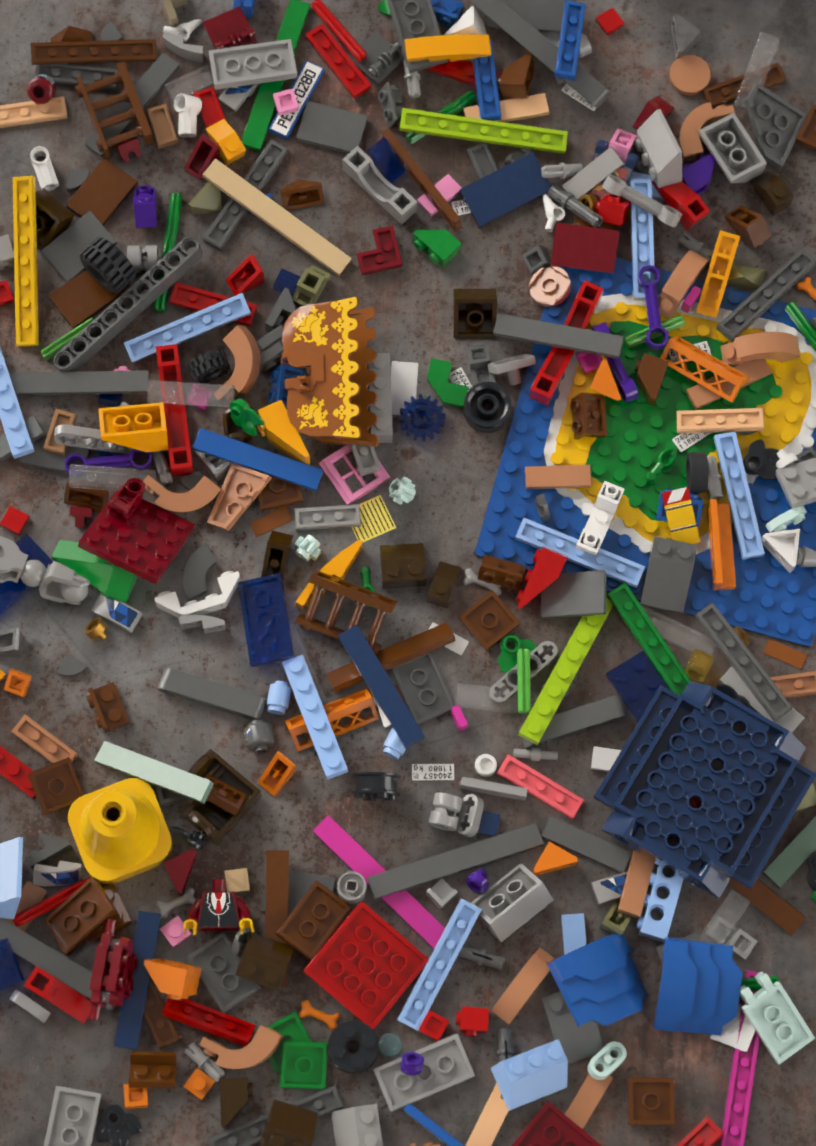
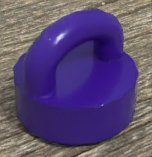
M482 868L478 869L476 873H471L466 879L468 887L474 892L484 893L489 887L487 873Z
M408 1052L402 1055L400 1069L404 1074L413 1076L422 1072L424 1058L420 1054Z

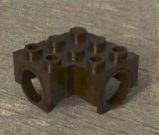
M210 748L206 754L202 755L193 764L188 772L202 778L209 774L247 795L236 816L209 801H205L203 804L196 800L183 812V816L188 822L218 846L223 841V838L237 825V822L252 808V805L261 798L262 794L256 786Z

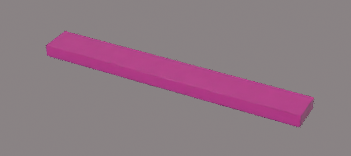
M329 815L313 830V833L352 871L360 873L364 877L368 886L367 877L386 871ZM403 890L381 898L433 949L436 947L445 927L410 893Z
M747 970L745 979L755 978L759 973ZM743 999L741 1000V1007L746 1004ZM741 1009V1012H740V1019H739L740 1027H739L738 1039H739V1036H740L741 1028H742L743 1021H744V1017H745V1014H744V1012L742 1011V1009ZM756 1031L747 1052L734 1048L722 1126L724 1135L721 1137L720 1146H744L760 1040Z

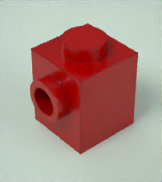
M608 194L598 202L596 213L603 217V222L622 226L628 221L631 201L621 199V196Z
M462 1006L461 1012H456V1026H460L459 1032H464V1036L478 1037V1033L487 1034L489 1008Z

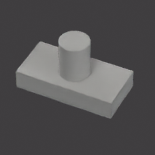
M522 354L487 365L490 373L500 374L507 372L509 385H517L522 383L519 368L536 364L534 355Z

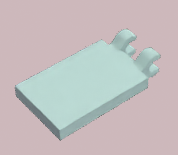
M760 972L755 976V979L762 988L755 994L752 993L749 987L741 986L740 997L746 1003L741 1009L777 1064H781L815 1039L781 983L775 982L773 984L767 974Z

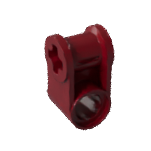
M139 478L128 479L119 491L111 497L108 509H114L123 514L125 519H128L142 503L145 490L144 482Z

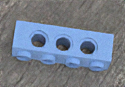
M656 858L654 864L658 866L656 873L652 872L649 885L652 888L650 894H646L643 907H646L644 916L641 915L638 918L636 928L640 929L638 935L664 943L665 937H668L684 878L680 877V871ZM663 868H671L674 876L671 878L664 876ZM660 888L665 889L668 893V898H659L656 891ZM652 910L660 911L662 919L658 921L652 919L650 912Z

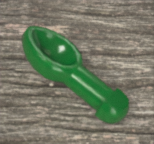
M670 447L660 453L657 464L646 474V479L649 482H654L665 467L671 466L674 463L677 455L675 448Z
M362 566L360 568L363 588L376 592L371 586L370 568Z

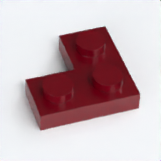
M393 225L372 230L376 249L357 253L361 276L403 267Z

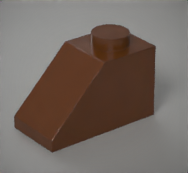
M532 54L523 56L503 69L502 76L498 78V89H501L503 98L527 99L535 71Z
M742 205L724 216L741 240L754 248L762 245L771 237L764 217Z
M644 353L643 359L637 360L634 371L638 372L636 381L648 404L654 406L669 361Z

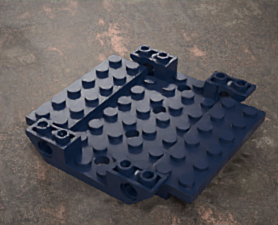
M690 681L680 696L660 685L594 795V799L615 810L612 811L601 831L639 853L642 850L680 871V877L719 899L730 878L751 890L814 781L816 773L798 764L806 747L789 730L712 686ZM735 723L743 724L745 732L736 733L733 730V725ZM714 760L721 761L723 769L720 771L714 770L711 767V762ZM693 797L700 799L701 807L692 808L689 805V800ZM670 835L677 836L679 844L677 846H670L667 843V837Z

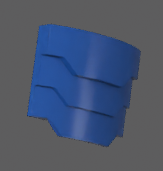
M611 934L569 952L547 964L578 1027L590 1021L608 1026L642 1010L643 998L648 996L638 976L640 973L629 954L632 950L624 934Z
M665 937L660 990L653 1021L654 1029L721 1036L723 1026L737 1016L742 971L732 959V945Z

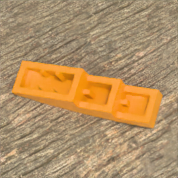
M462 34L405 39L408 62L429 59V62L450 59V62L492 56L489 35Z
M720 230L696 313L717 318L740 236Z
M358 540L341 551L320 571L343 580L362 550L363 541ZM308 583L296 600V608L302 611L305 610L313 596L314 584Z

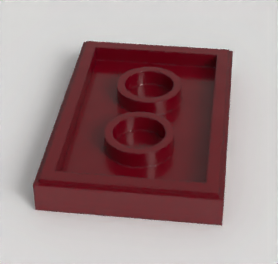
M556 222L550 265L614 273L619 231Z

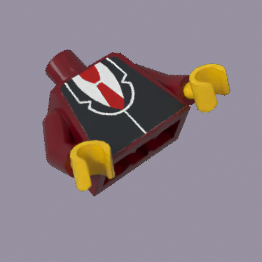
M225 879L212 880V892H203L202 897L197 898L189 910L187 920L183 924V933L185 934L187 929H192L193 935H196L197 930L198 932L240 930L241 934H244L243 930L245 928H251V932H254L250 910L243 899L235 896V892H226Z

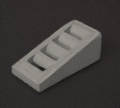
M193 450L217 481L227 476L232 464L231 462L220 459L211 464L218 458L213 456L206 458L207 454Z

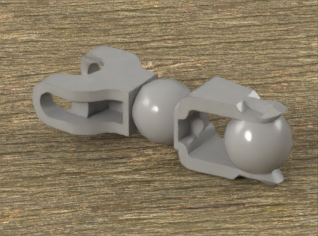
M0 536V583L6 581L18 583L20 578L27 586H40L38 591H40L42 598L60 603L66 602L80 605L88 595V585L90 584L88 579L76 574L74 570L59 562L49 564L46 569L39 560L26 561L28 555L22 553L14 541Z

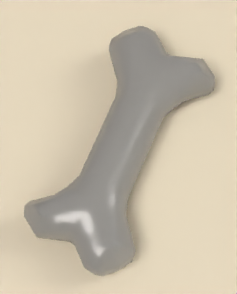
M472 568L465 570L466 578L463 580L465 586L475 583L491 591L493 590L497 596L501 594L500 585L478 580V575L475 574Z
M188 887L182 896L167 903L157 901L156 906L160 909L159 914H162L161 918L166 919L169 912L186 903L194 904L196 901L194 897L195 889Z

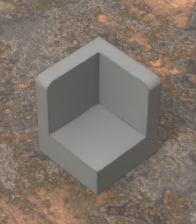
M442 878L431 889L429 888L426 891V896L441 911L458 894V891L456 889L453 890Z

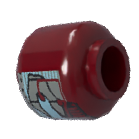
M37 75L27 86L29 98L37 104L49 102L56 93L55 81L48 75Z

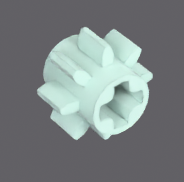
M403 476L402 480L397 478L391 482L389 496L393 498L394 502L401 505L403 502L408 503L413 500L416 490L414 488L415 485L411 483L412 480Z
M307 535L305 539L300 536L294 543L297 548L295 554L306 562L310 558L315 561L321 554L319 549L320 542L311 535Z

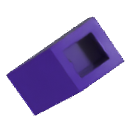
M712 153L700 156L696 160L697 162L691 165L688 163L682 166V182L698 195L708 189L715 163Z
M143 185L134 188L136 228L157 227L156 187Z

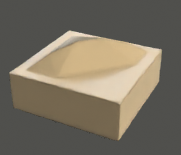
M247 868L225 871L227 892L240 893L250 891Z

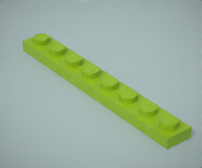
M402 108L399 131L565 154L568 135L567 131Z
M607 594L606 615L582 616L520 729L518 736L538 746L613 607Z

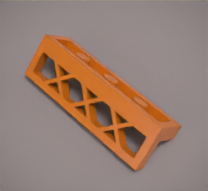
M679 336L669 339L660 359L669 361V367L730 402H734L741 386L746 385L749 379L747 375ZM671 349L678 352L680 361L673 362L667 359ZM689 360L696 362L698 371L693 373L688 371L685 362ZM709 370L713 372L717 382H707L703 372ZM729 381L735 385L731 395L724 391L722 382Z
M710 499L707 505L713 590H734L736 588L730 503L717 504V499Z
M367 688L323 705L335 737L379 720L372 696ZM370 707L372 715L365 718L359 716L362 709ZM302 714L284 720L297 752L314 746L310 736L307 741L300 744L296 737L302 733L309 734ZM348 716L351 718L349 724L345 726L338 724L342 717Z

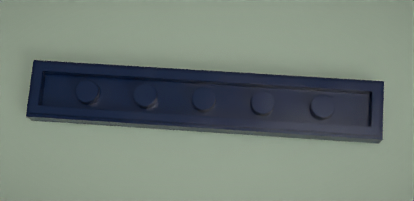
M358 625L339 634V640L404 748L406 749L424 739V734Z
M139 911L133 940V952L137 954L136 957L138 958L137 969L134 970L132 978L134 980V988L129 995V999H124L121 1006L114 1047L137 1050L151 977L144 966V960L154 959L162 914Z

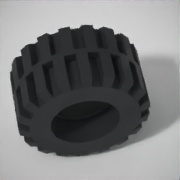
M98 237L80 254L81 263L90 276L100 286L113 294H118L136 276L134 267L128 258L113 243L102 237Z

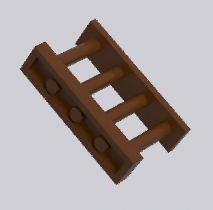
M125 62L116 64L118 72L114 76L87 85L83 84L80 76L77 77L78 86H75L78 97H83L97 133L99 139L96 140L100 153L104 152L106 159L110 158L108 148L138 137L139 139L143 138L146 145L154 143L151 129ZM117 83L118 85L122 84L124 87L122 93L94 103L90 102L87 94ZM123 101L130 103L131 108L128 109V112L101 121L97 120L94 111ZM131 119L132 121H137L138 126L135 127V130L106 140L104 139L101 129Z
M315 570L309 580V583L314 584L315 590L306 615L300 614L296 618L295 623L300 624V627L305 630L311 631L313 629L339 639L338 635L345 630L335 627V623L343 600L347 597L355 600L356 606L347 630L358 625L365 606H372L377 611L366 639L373 652L377 654L382 644L375 641L384 616L388 613L392 614L398 601ZM327 589L333 591L336 596L327 622L324 623L314 619L323 591Z

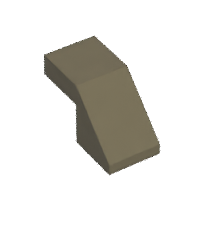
M187 0L163 1L164 13L170 27H177L179 25L174 8L186 5Z

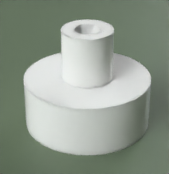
M782 449L777 453L780 460L777 461L776 466L780 469L796 464L799 460L794 453L787 454Z

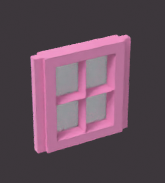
M345 445L319 462L320 467L346 505L352 504L391 478L381 463L380 471L360 476L350 445Z

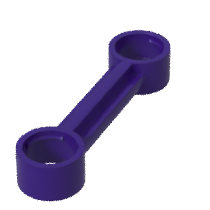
M646 265L641 268L637 277L638 284L644 289L649 331L645 340L650 349L661 350L667 343L668 332L661 325L656 286L660 279V272L656 267ZM644 272H652L656 276V281L654 283H646L642 280L641 275ZM659 332L664 336L665 340L661 344H654L650 340V334Z
M605 322L592 327V331L611 334ZM605 356L618 382V388L624 402L627 403L639 398L637 387L634 381L629 378L620 357L617 359Z
M133 449L131 454L84 458L80 454H71L65 460V471L72 478H80L86 471L132 467L134 470L142 472L150 468L152 456L150 452ZM143 453L148 456V462L145 465H137L133 462V457L136 454ZM73 460H79L84 464V467L79 472H72L68 468L69 463Z

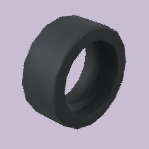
M705 452L687 453L686 481L689 493H706L708 490V460Z

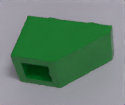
M416 230L413 233L414 246L419 251L427 253L431 262L435 265L439 264L442 268L461 251V243L447 230Z

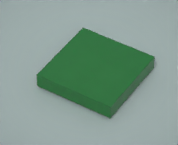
M296 1011L267 1026L284 1035L283 1040L311 1041ZM282 1042L275 1053L269 1058L276 1074L280 1073Z
M282 1040L279 1087L325 1089L328 1042Z

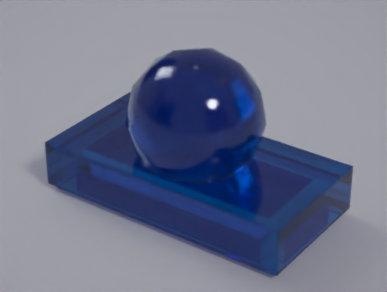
M381 138L368 149L374 165L388 182L393 183L406 172L386 138Z

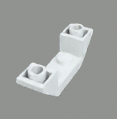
M604 481L576 548L597 555L623 495L624 488Z
M227 571L217 578L221 595L217 593L206 596L205 600L199 602L192 600L185 603L183 607H180L176 592L164 591L154 598L156 606L177 618L183 615H205L226 608L240 583L239 572Z

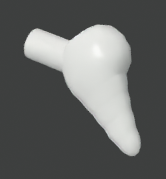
M196 19L179 24L177 27L164 26L163 34L184 36V41L186 42L190 38V34L201 25L202 20Z
M544 194L545 215L548 218L545 230L553 232L556 222L564 220L565 211L562 207L557 206L547 194Z

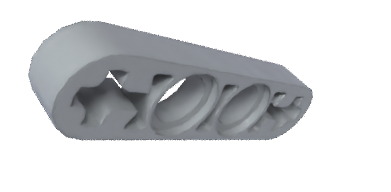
M66 424L58 425L54 429V440L61 445L121 454H131L133 448L103 442L99 429Z
M544 641L530 652V660L537 664V669L530 671V680L556 657L558 650L553 642ZM543 647L545 649L550 648L552 650L551 656L547 654L540 660L538 657L543 653ZM517 665L491 687L489 699L494 704L505 703L518 691V685H513L509 681L510 675H518ZM506 685L508 689L502 695L504 698L500 696L496 698L494 696L496 693L495 689L500 691Z

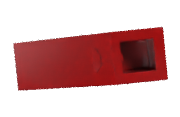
M655 180L652 181L653 186L668 206L675 208L682 214L680 222L686 230L701 222L710 213L709 208L700 196L685 183L678 182L658 188Z
M545 546L541 550L537 549L533 558L536 564L533 571L529 569L524 580L527 582L525 590H520L516 602L519 603L517 608L521 609L560 577L568 558L567 555Z
M37 966L24 984L28 990L85 1024L91 1014L92 1006L89 999Z

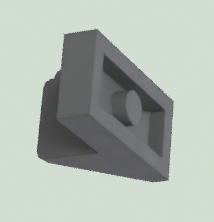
M284 288L265 322L266 331L271 332L279 325H282L284 319H288L292 312L296 310L289 289Z
M38 832L46 848L43 850L38 848L32 851L27 861L32 870H34L35 864L43 865L72 849V846L68 840Z

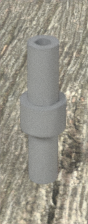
M533 747L531 750L514 748L513 757L531 758V761H540V759L558 760V751H544L541 748Z

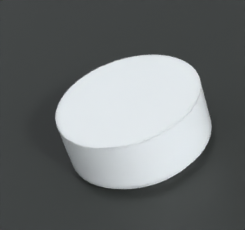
M482 754L475 761V771L482 777L492 776L497 769V761L490 754Z

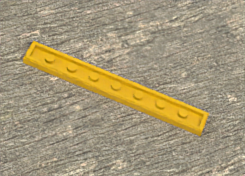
M13 177L16 346H39L35 177Z

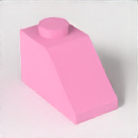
M617 128L608 149L613 147L623 162L626 163L627 156L632 150L637 135Z

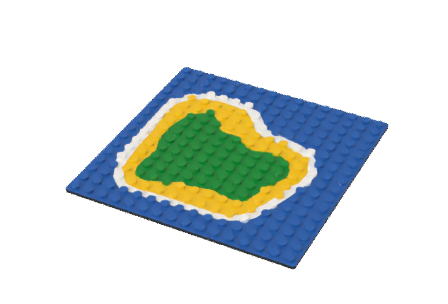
M616 257L614 273L557 266L568 274L571 280V291L567 299L561 304L554 307H544L541 321L564 325L584 280L603 288L602 298L590 320L587 330H592L593 326L605 322L611 334L624 337L620 359L629 378L634 381L637 387L639 398L625 403L623 398L621 401H616L604 395L607 436L604 438L584 436L579 440L574 439L572 411L570 409L571 399L582 392L600 394L590 389L597 371L585 375L576 359V355L582 352L575 351L549 405L541 404L529 398V392L553 346L534 343L531 355H534L536 364L528 366L475 549V555L481 558L484 557V554L525 565V570L530 569L533 571L536 564L533 558L538 548L515 539L523 518L579 540L604 481L624 488V492L600 548L645 566L637 588L628 585L636 599L641 601L654 536L672 540L668 521L656 520L660 491L665 492L666 488L676 490L687 487L686 457L689 452H705L707 457L715 456L719 475L722 476L714 443V435L729 432H712L680 452L672 440L680 435L677 434V411L695 410L686 394V390L699 383L667 366L654 406L648 404L636 381L638 372H635L634 369L637 360L643 359L644 353L660 358L665 347L661 350H652L645 342L630 349L625 343L627 336L649 327L646 301L633 300L632 261ZM657 268L660 272V279L656 286L659 298L663 287L673 272ZM697 279L674 316L682 315L685 324L683 327L668 333L667 343L674 336H679L691 344L707 341L711 355L723 362L720 346L731 343V341L716 329L717 325L752 293L726 287L717 318L696 313L700 296L690 312L685 313L681 310V307L694 285L700 288L702 292L705 281ZM777 301L740 336L761 332L792 334L797 336L800 357L783 363L773 359H765L772 371L771 374L741 388L734 402H730L722 397L698 409L763 408L764 431H757L751 435L736 434L742 461L748 455L749 446L759 439L763 440L765 449H784L787 454L794 453L798 455L811 446L816 451V352L785 311V307L789 304L786 302ZM798 306L810 323L813 318H816V310ZM660 313L661 322L669 319ZM662 335L652 339L651 342L661 344L665 339ZM686 362L688 371L692 373L698 371L696 362ZM710 370L703 372L705 380L715 376ZM613 374V377H614V379H615L616 385H617V387H618V382H617V380H616V378H615V376H614V374ZM675 448L677 455L674 463L671 466L665 467L654 482H649L646 479V474L657 464L660 453L664 449ZM750 462L749 466L751 468H755L756 464ZM590 465L591 488L526 489L525 467ZM746 473L762 538L764 534L769 533L765 525L792 508L777 478L765 480L759 475H749ZM722 476V478L720 479L723 498L717 499V504H728V497ZM709 490L706 493H698L700 494L699 497L703 498L704 501L700 525L697 526L700 542L694 543L698 546L683 613L695 616V614L713 602L732 627L740 626L746 631L810 647L816 632V567H799L796 565L794 570L789 573L764 546V556L742 560L730 510L736 588L734 590H713L707 514L710 494ZM541 494L545 496L550 513V520L544 522L541 521L535 506L536 496ZM816 502L803 505L807 511L804 515L805 519L796 525L794 523L787 525L786 530L800 529L798 547L802 548V546L816 551ZM566 560L561 574L593 570ZM606 576V592L608 593L623 584Z

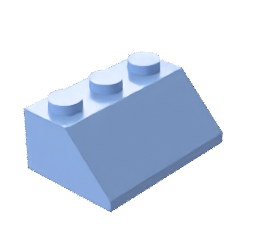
M22 837L0 844V918L14 920L21 899Z
M559 1039L503 1060L491 1067L509 1111L567 1088L568 1060Z

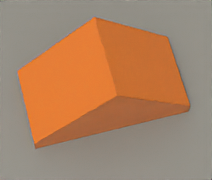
M604 359L598 368L590 389L616 401H621L622 398L608 361Z
M278 751L257 783L275 797L296 772V764Z
M548 842L532 873L537 876L575 866L578 863V859L555 844Z

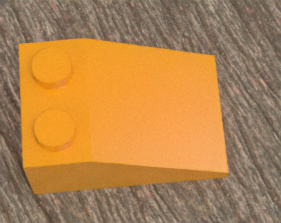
M282 400L259 409L258 415L265 422L264 425H257L261 437L265 436L268 443L290 459L310 465V455L297 429L290 423L287 409Z
M163 402L98 409L102 441L144 452L168 450Z

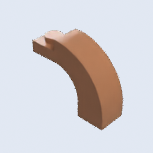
M711 102L695 108L686 117L678 138V145L682 151V164L694 162L703 155L704 151L698 131L735 113L733 105H720L712 109Z
M693 250L686 253L666 282L658 298L661 314L669 319L674 316L693 283L699 279L709 260Z
M237 325L223 339L234 355L235 368L232 376L213 394L218 401L229 402L238 393L247 394L258 378L261 365L260 351L255 338L245 326Z
M783 332L748 334L734 338V342L720 346L723 362L731 367L756 359H773L783 363L800 357L797 336Z
M149 474L143 480L146 484L145 489L153 496L155 493L159 495L154 503L174 512L197 510L212 501L221 490L220 487L205 475L192 489L182 493L166 489Z
M539 948L521 969L491 1011L507 1024H510L548 975L550 969L547 964L555 960V958L542 948Z
M260 1025L253 1040L247 1046L238 1050L230 1049L209 1037H203L199 1045L205 1048L204 1053L214 1058L219 1055L215 1063L218 1066L229 1069H248L268 1060L278 1049L284 1035L265 1025Z

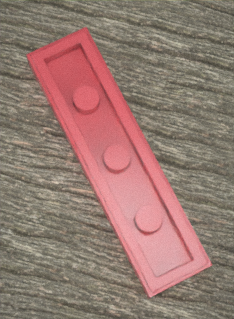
M509 754L497 772V775L515 786L527 788V793L572 820L584 802V799Z

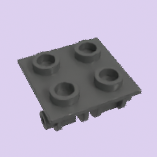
M377 31L360 45L367 53L365 60L358 62L352 54L349 56L354 64L378 85L404 60V55L400 51L401 46L398 43L391 44Z

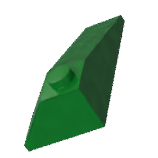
M59 540L52 555V560L74 570L76 574L88 579L90 584L100 590L99 593L103 596L127 603L138 576L79 548V542Z

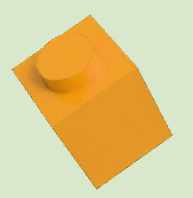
M224 119L205 129L210 139L220 146V155L226 166L245 156L246 149L237 133Z

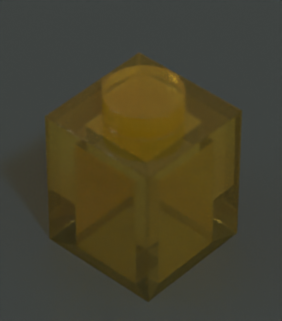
M694 648L684 671L688 676L703 682L715 657Z

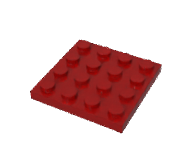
M360 901L316 956L304 968L303 972L357 1019L367 1024L373 1030L425 967L429 958L363 901Z

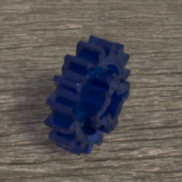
M419 394V399L417 400L412 396L411 403L405 401V409L400 408V414L403 415L399 417V422L403 423L401 430L407 429L406 436L408 437L413 434L415 441L418 437H421L422 441L425 442L426 436H429L431 440L434 439V432L439 435L441 433L439 427H444L445 422L442 420L445 419L446 414L441 413L444 407L443 405L437 407L438 400L430 401V395L423 399L422 394ZM433 412H435L436 414V422L431 417L433 415ZM408 414L413 418L411 424L408 421Z

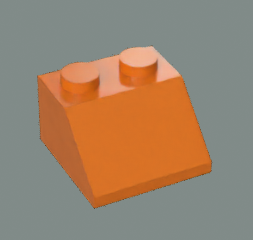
M163 958L144 960V966L160 992L166 993L167 998L174 1000L188 999V996L197 994L201 967Z

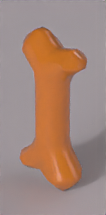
M806 277L803 282H797V290L805 291L816 301V289L811 285V277Z
M309 1000L301 1002L300 1019L311 1016L327 1024L330 1031H333L338 1026L339 1012L328 1015L313 1008Z

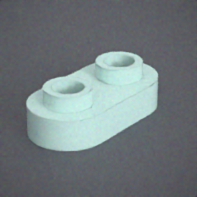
M804 506L790 509L772 519L765 526L769 533L785 531L787 525L791 523L796 525L803 521L807 511Z
M609 1042L589 1062L588 1073L596 1080L606 1079L625 1060L627 1056L625 1047L619 1042ZM610 1053L614 1054L616 1058H613ZM595 1067H599L602 1072L597 1071Z

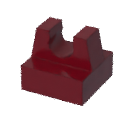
M137 138L115 145L117 152L125 163L130 161L128 158L129 152H134L137 158L141 157Z
M71 506L69 515L76 517V528L85 529L87 519H94L95 511L90 508Z

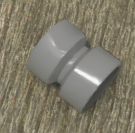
M146 245L144 249L140 246L127 247V258L133 265L135 273H140L142 270L147 272L159 261L158 245ZM143 256L147 257L148 261L143 262Z
M435 793L432 804L435 810L430 813L428 825L442 830L456 831L459 820L456 814L461 811L463 799L447 793Z
M355 871L344 873L337 883L339 898L349 905H356L362 901L366 895V881L364 877Z

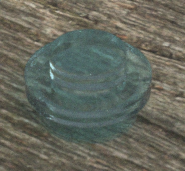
M384 1034L379 1040V1049L386 1056H394L401 1049V1040L396 1034Z

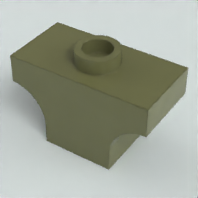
M313 265L310 268L306 267L296 285V292L292 298L293 303L299 307L316 304L330 279V273Z

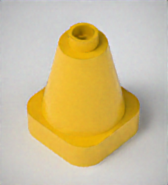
M129 778L79 797L69 809L68 822L85 868L90 877L96 878L100 884H116L163 865L171 856L173 842L155 793L152 787L144 780Z

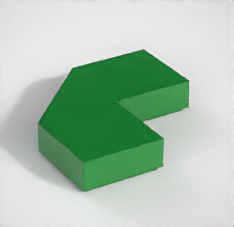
M431 358L427 382L434 389L442 404L464 408L468 386L448 382L452 362Z

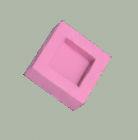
M293 89L273 94L279 116L299 111Z
M176 916L160 928V931L173 948L192 935L188 929L185 934L183 933L184 923L179 916Z

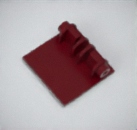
M240 6L202 22L215 50L258 43L254 36L255 31L253 28H250Z

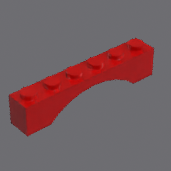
M584 280L564 325L587 329L602 298L604 289ZM552 347L530 388L529 398L546 406L549 405L575 350Z
M177 344L156 346L172 477L189 475L194 473L178 347Z

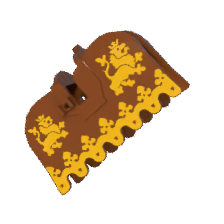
M356 296L299 307L292 312L283 327L282 342L284 352H282L281 364L290 365L295 368H306L310 376H297V378H288L284 381L285 389L288 390L287 414L290 423L298 432L328 445L377 447L379 444L378 437L375 434H370L368 431L369 427L378 422V416L368 411V407L375 404L378 399L375 392L368 390V385L377 380V373L367 368L368 363L373 362L377 357L376 351L367 348V343L376 338V331L366 325L367 321L375 317V307L354 310L359 305V299Z

